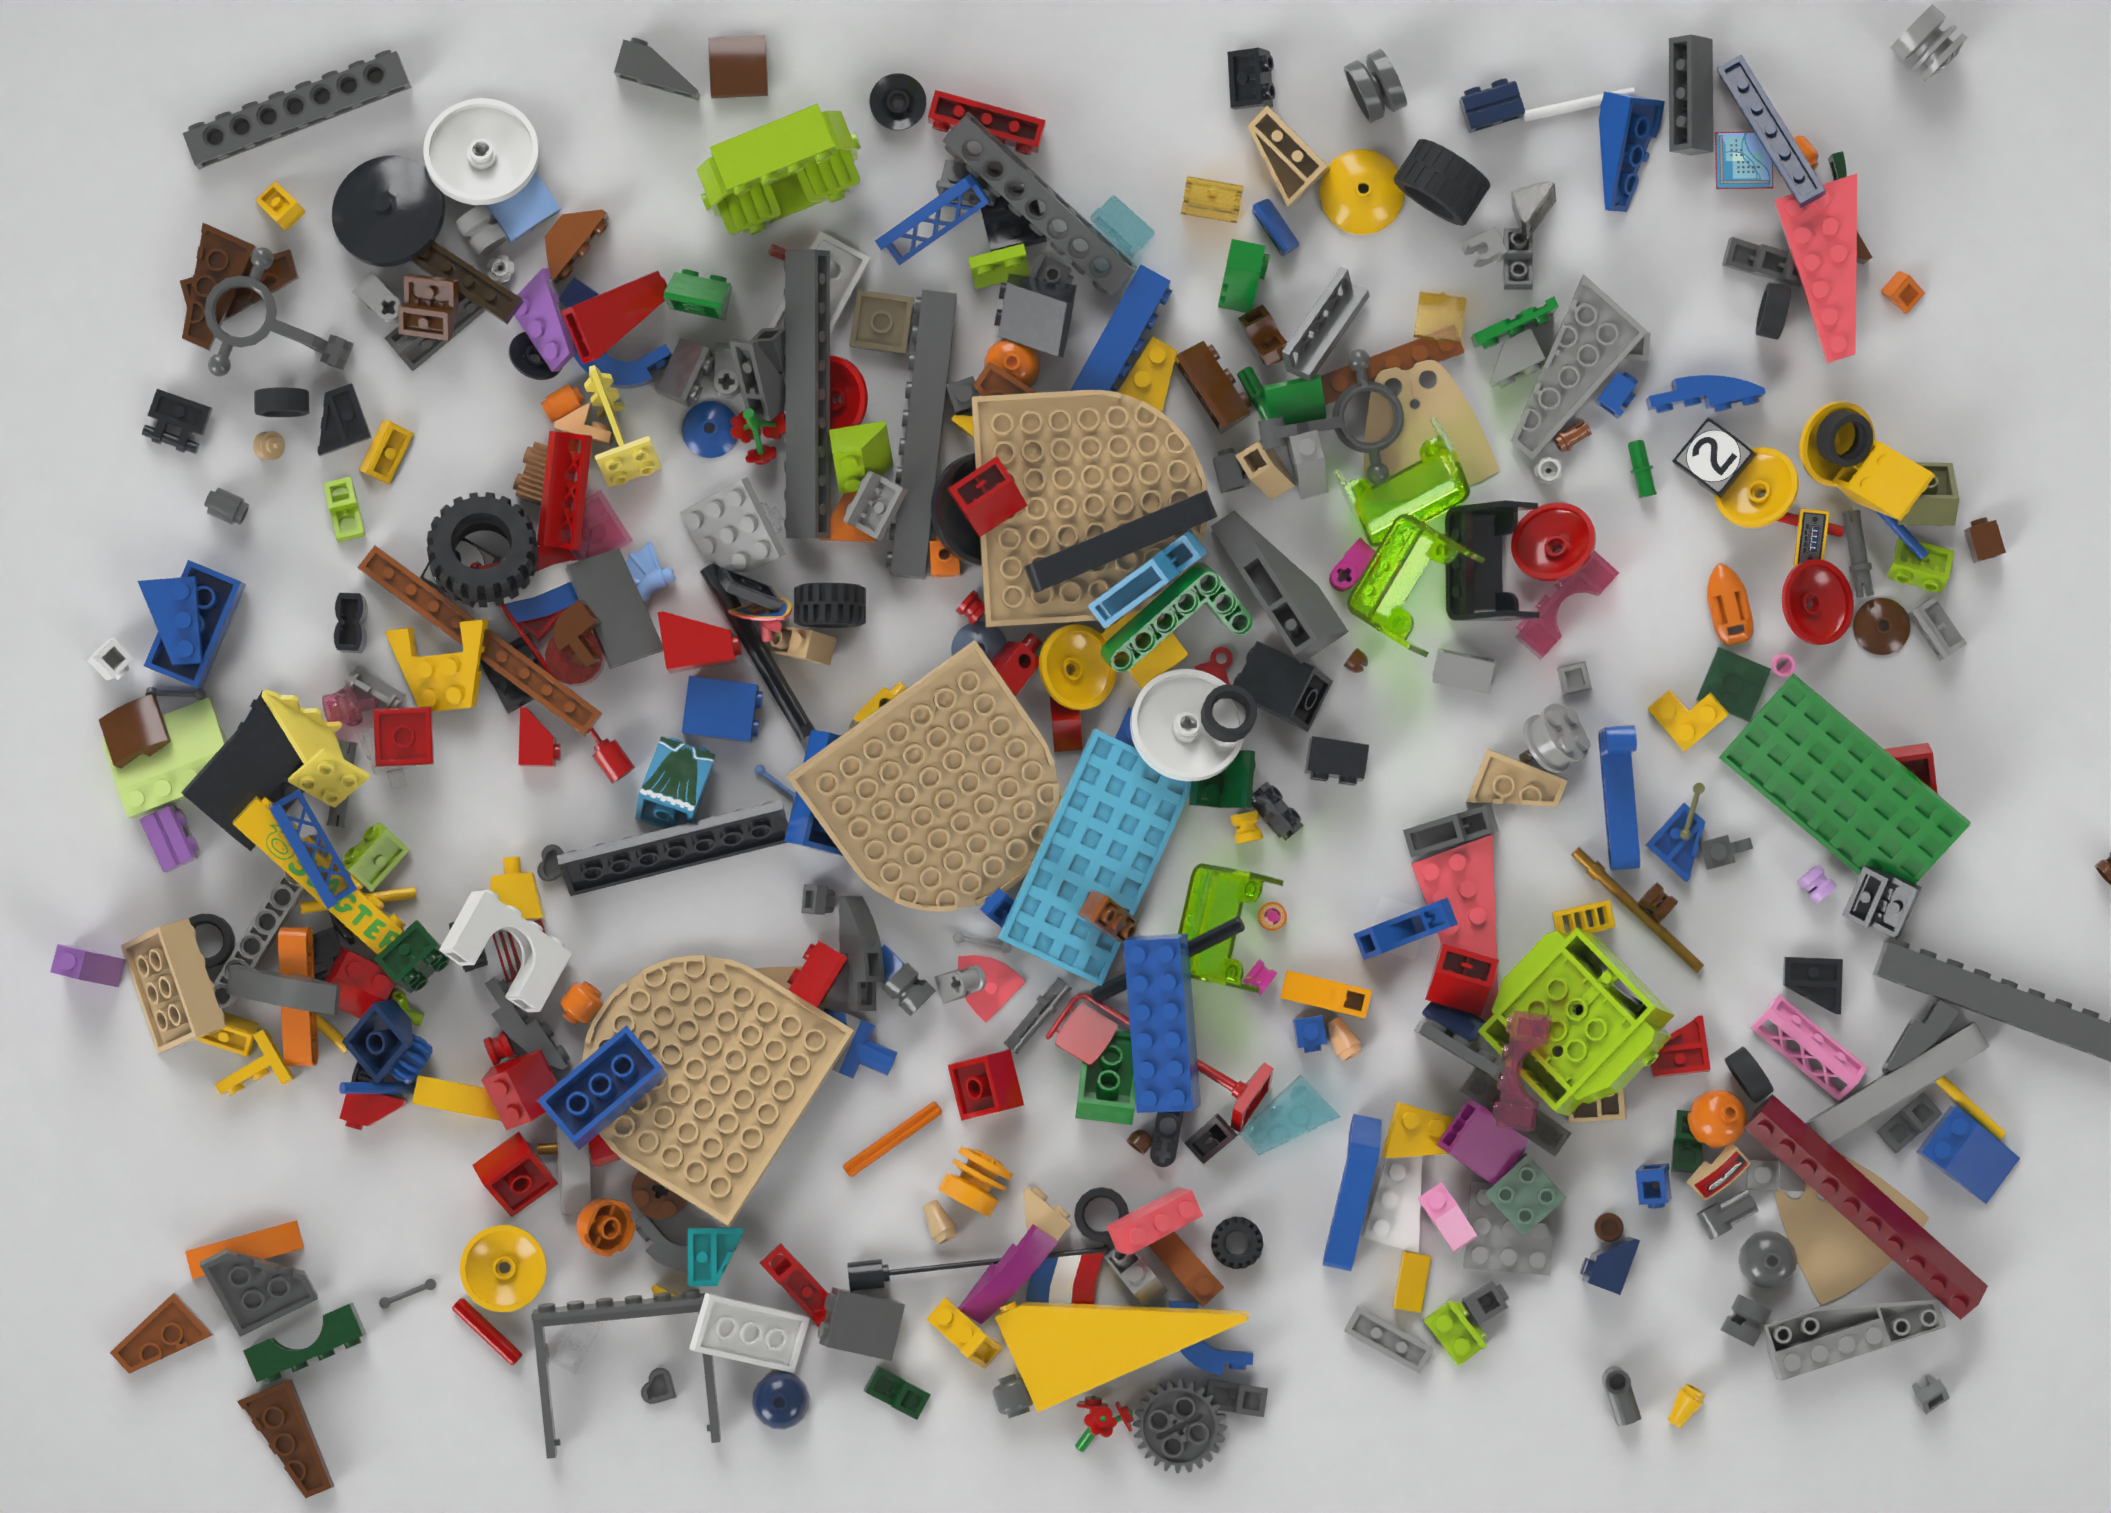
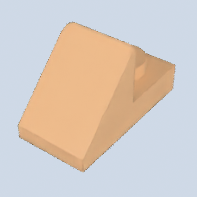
M590 402L556 421L553 427L558 432L592 436V441L611 446L614 434L608 431L609 426L597 422H592L591 426L587 425L593 406Z

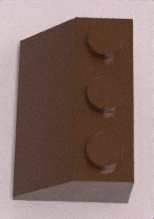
M1202 341L1177 354L1174 363L1222 434L1250 416L1251 412L1248 408L1252 405L1244 392L1238 394L1233 386L1236 380L1229 369L1223 370L1217 362L1221 358L1212 344L1207 346Z

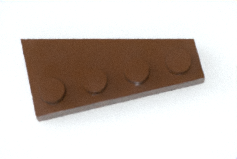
M202 223V235L197 251L196 268L191 284L192 290L187 306L182 339L210 351L216 337L206 323L204 313L206 299L213 287L224 279L239 275L244 276L256 246ZM238 288L231 289L225 293L217 303L216 317L220 327Z
M290 249L273 254V264L263 271L259 282L264 284L271 294L299 279ZM251 261L244 274L246 277H249L253 268ZM193 277L180 280L186 306H188L190 301ZM238 288L224 321L263 298L252 289Z
M292 1379L237 1401L241 1408L245 1409L251 1417V1422L257 1431H260L268 1441V1446L274 1455L277 1454L285 1465L284 1469L305 1498L334 1487Z

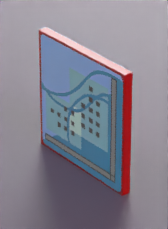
M1715 132L1716 189H1773V163L1754 132Z

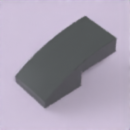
M1923 1092L1876 1132L1894 1153H1898L1918 1134L1924 1132L1942 1115V1112Z
M1208 1379L1205 1395L1208 1396L1215 1393L1211 1402L1213 1404L1222 1403L1218 1410L1264 1417L1268 1388Z

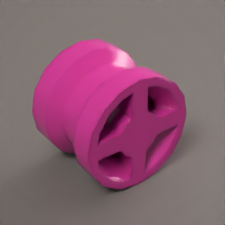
M1259 959L1242 982L1246 985H1252L1256 993L1261 995L1275 978L1277 972L1273 969H1267L1264 966V962Z

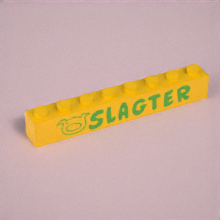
M256 796L233 820V825L326 908L271 813L269 805L273 803L266 797L261 800ZM291 821L295 829L297 830L298 826L293 821ZM300 836L302 841L315 844L311 837L307 836L304 839ZM306 846L310 855H312L313 848ZM317 849L314 862L319 867L329 869L332 857L329 855L325 858ZM334 862L333 870L340 872ZM320 871L326 881L328 873ZM331 874L328 886L334 895L349 887L344 877ZM350 875L357 890L338 900V904L327 910L378 955L405 931L403 928L406 924L396 914L393 913L389 916L384 912L382 908L385 905L375 895L372 894L368 897L361 891L363 885L354 876Z

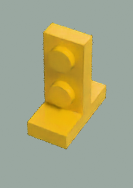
M262 1029L253 1035L264 1055L214 1084L219 1094L228 1092L229 1096L238 1093L245 1088L244 1082L251 1078L254 1081H258L270 1073L268 1068L270 1067L273 1069L281 1085H286L295 1079L290 1068L285 1065L284 1058L267 1029Z
M944 1298L926 1319L958 1347L964 1356L984 1369L1003 1348L1002 1345L987 1335L947 1298Z

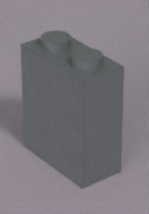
M832 1287L831 1293H828L825 1300V1310H827L825 1321L820 1323L818 1329L819 1344L833 1349L892 1361L905 1304Z

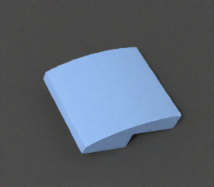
M536 171L528 184L516 195L504 201L487 205L495 217V222L500 224L510 243L531 232L535 226L556 215L561 210Z

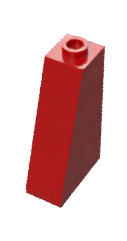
M659 271L647 274L561 310L583 364L600 358L665 301L664 292L667 288V283L660 276Z

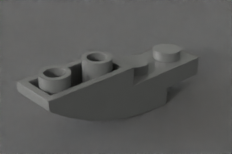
M839 896L840 954H848L849 1011H876V982H885L883 954L875 921L863 896Z
M494 977L486 982V987L500 1006L491 1015L505 1033L528 1053L541 1049L549 1065L561 1070L569 1068L570 1066L567 1061L570 1059V1056L562 1045L558 1047L551 1039L555 1034L546 1021L541 1023L539 1019H535L528 1024L526 1022V1019L529 1018L527 1012L505 998L510 987L504 979L499 981L498 978Z

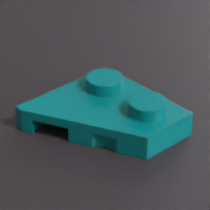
M744 1227L688 1228V1286H718L744 1233Z

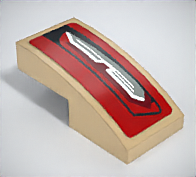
M1730 1144L1727 1145L1712 1164L1704 1161L1686 1183L1705 1201L1729 1186L1749 1167L1751 1162L1735 1145Z

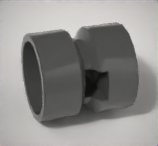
M907 962L882 989L892 999L898 998L900 1000L899 1006L911 1016L936 990L925 979L919 980V973Z
M1738 1294L1731 1307L1734 1313L1726 1317L1720 1330L1754 1347L1761 1334L1759 1326L1766 1324L1772 1310Z

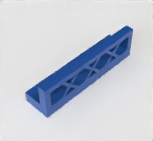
M970 173L879 237L875 242L881 250L886 247L900 266L991 201ZM971 187L981 200L975 206L962 204L964 192ZM956 197H958L957 203L951 202ZM942 207L956 208L954 221L940 220ZM961 209L968 210L960 216ZM936 212L935 219L928 218ZM922 221L934 224L933 234L929 238L917 236L918 226ZM939 225L945 226L944 228L938 231ZM913 228V234H912V235H911V234H906L909 230H911V229ZM900 237L912 239L910 252L904 256L900 254L893 244ZM916 240H917V241H922L921 244H919L917 247H915V246H916Z
M300 789L269 805L271 813L327 909L338 904V900L357 890ZM298 798L303 806L300 819L288 816L283 805ZM305 813H307L311 822L304 820ZM291 821L299 823L297 830ZM302 824L315 827L318 832L315 844L302 841L299 836ZM320 837L326 847L318 845ZM306 846L313 848L312 855H310ZM317 849L330 853L332 860L329 869L319 867L314 862ZM334 862L336 863L340 872L333 870ZM320 871L328 873L326 881ZM331 874L344 877L349 887L334 895L328 886Z

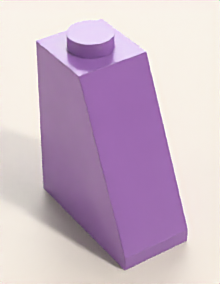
M57 944L50 972L79 980L119 987L125 959L70 945Z

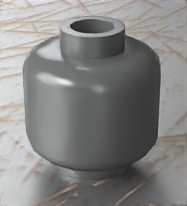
M1015 1374L1000 1378V1385L993 1389L998 1411L1002 1415H1008V1418L1030 1412L1029 1407L1033 1405V1401L1023 1379H1017Z

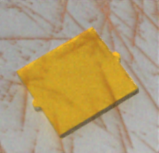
M1420 292L1414 337L1431 339L1436 343L1439 341L1460 343L1466 298L1449 296L1444 292L1441 294Z

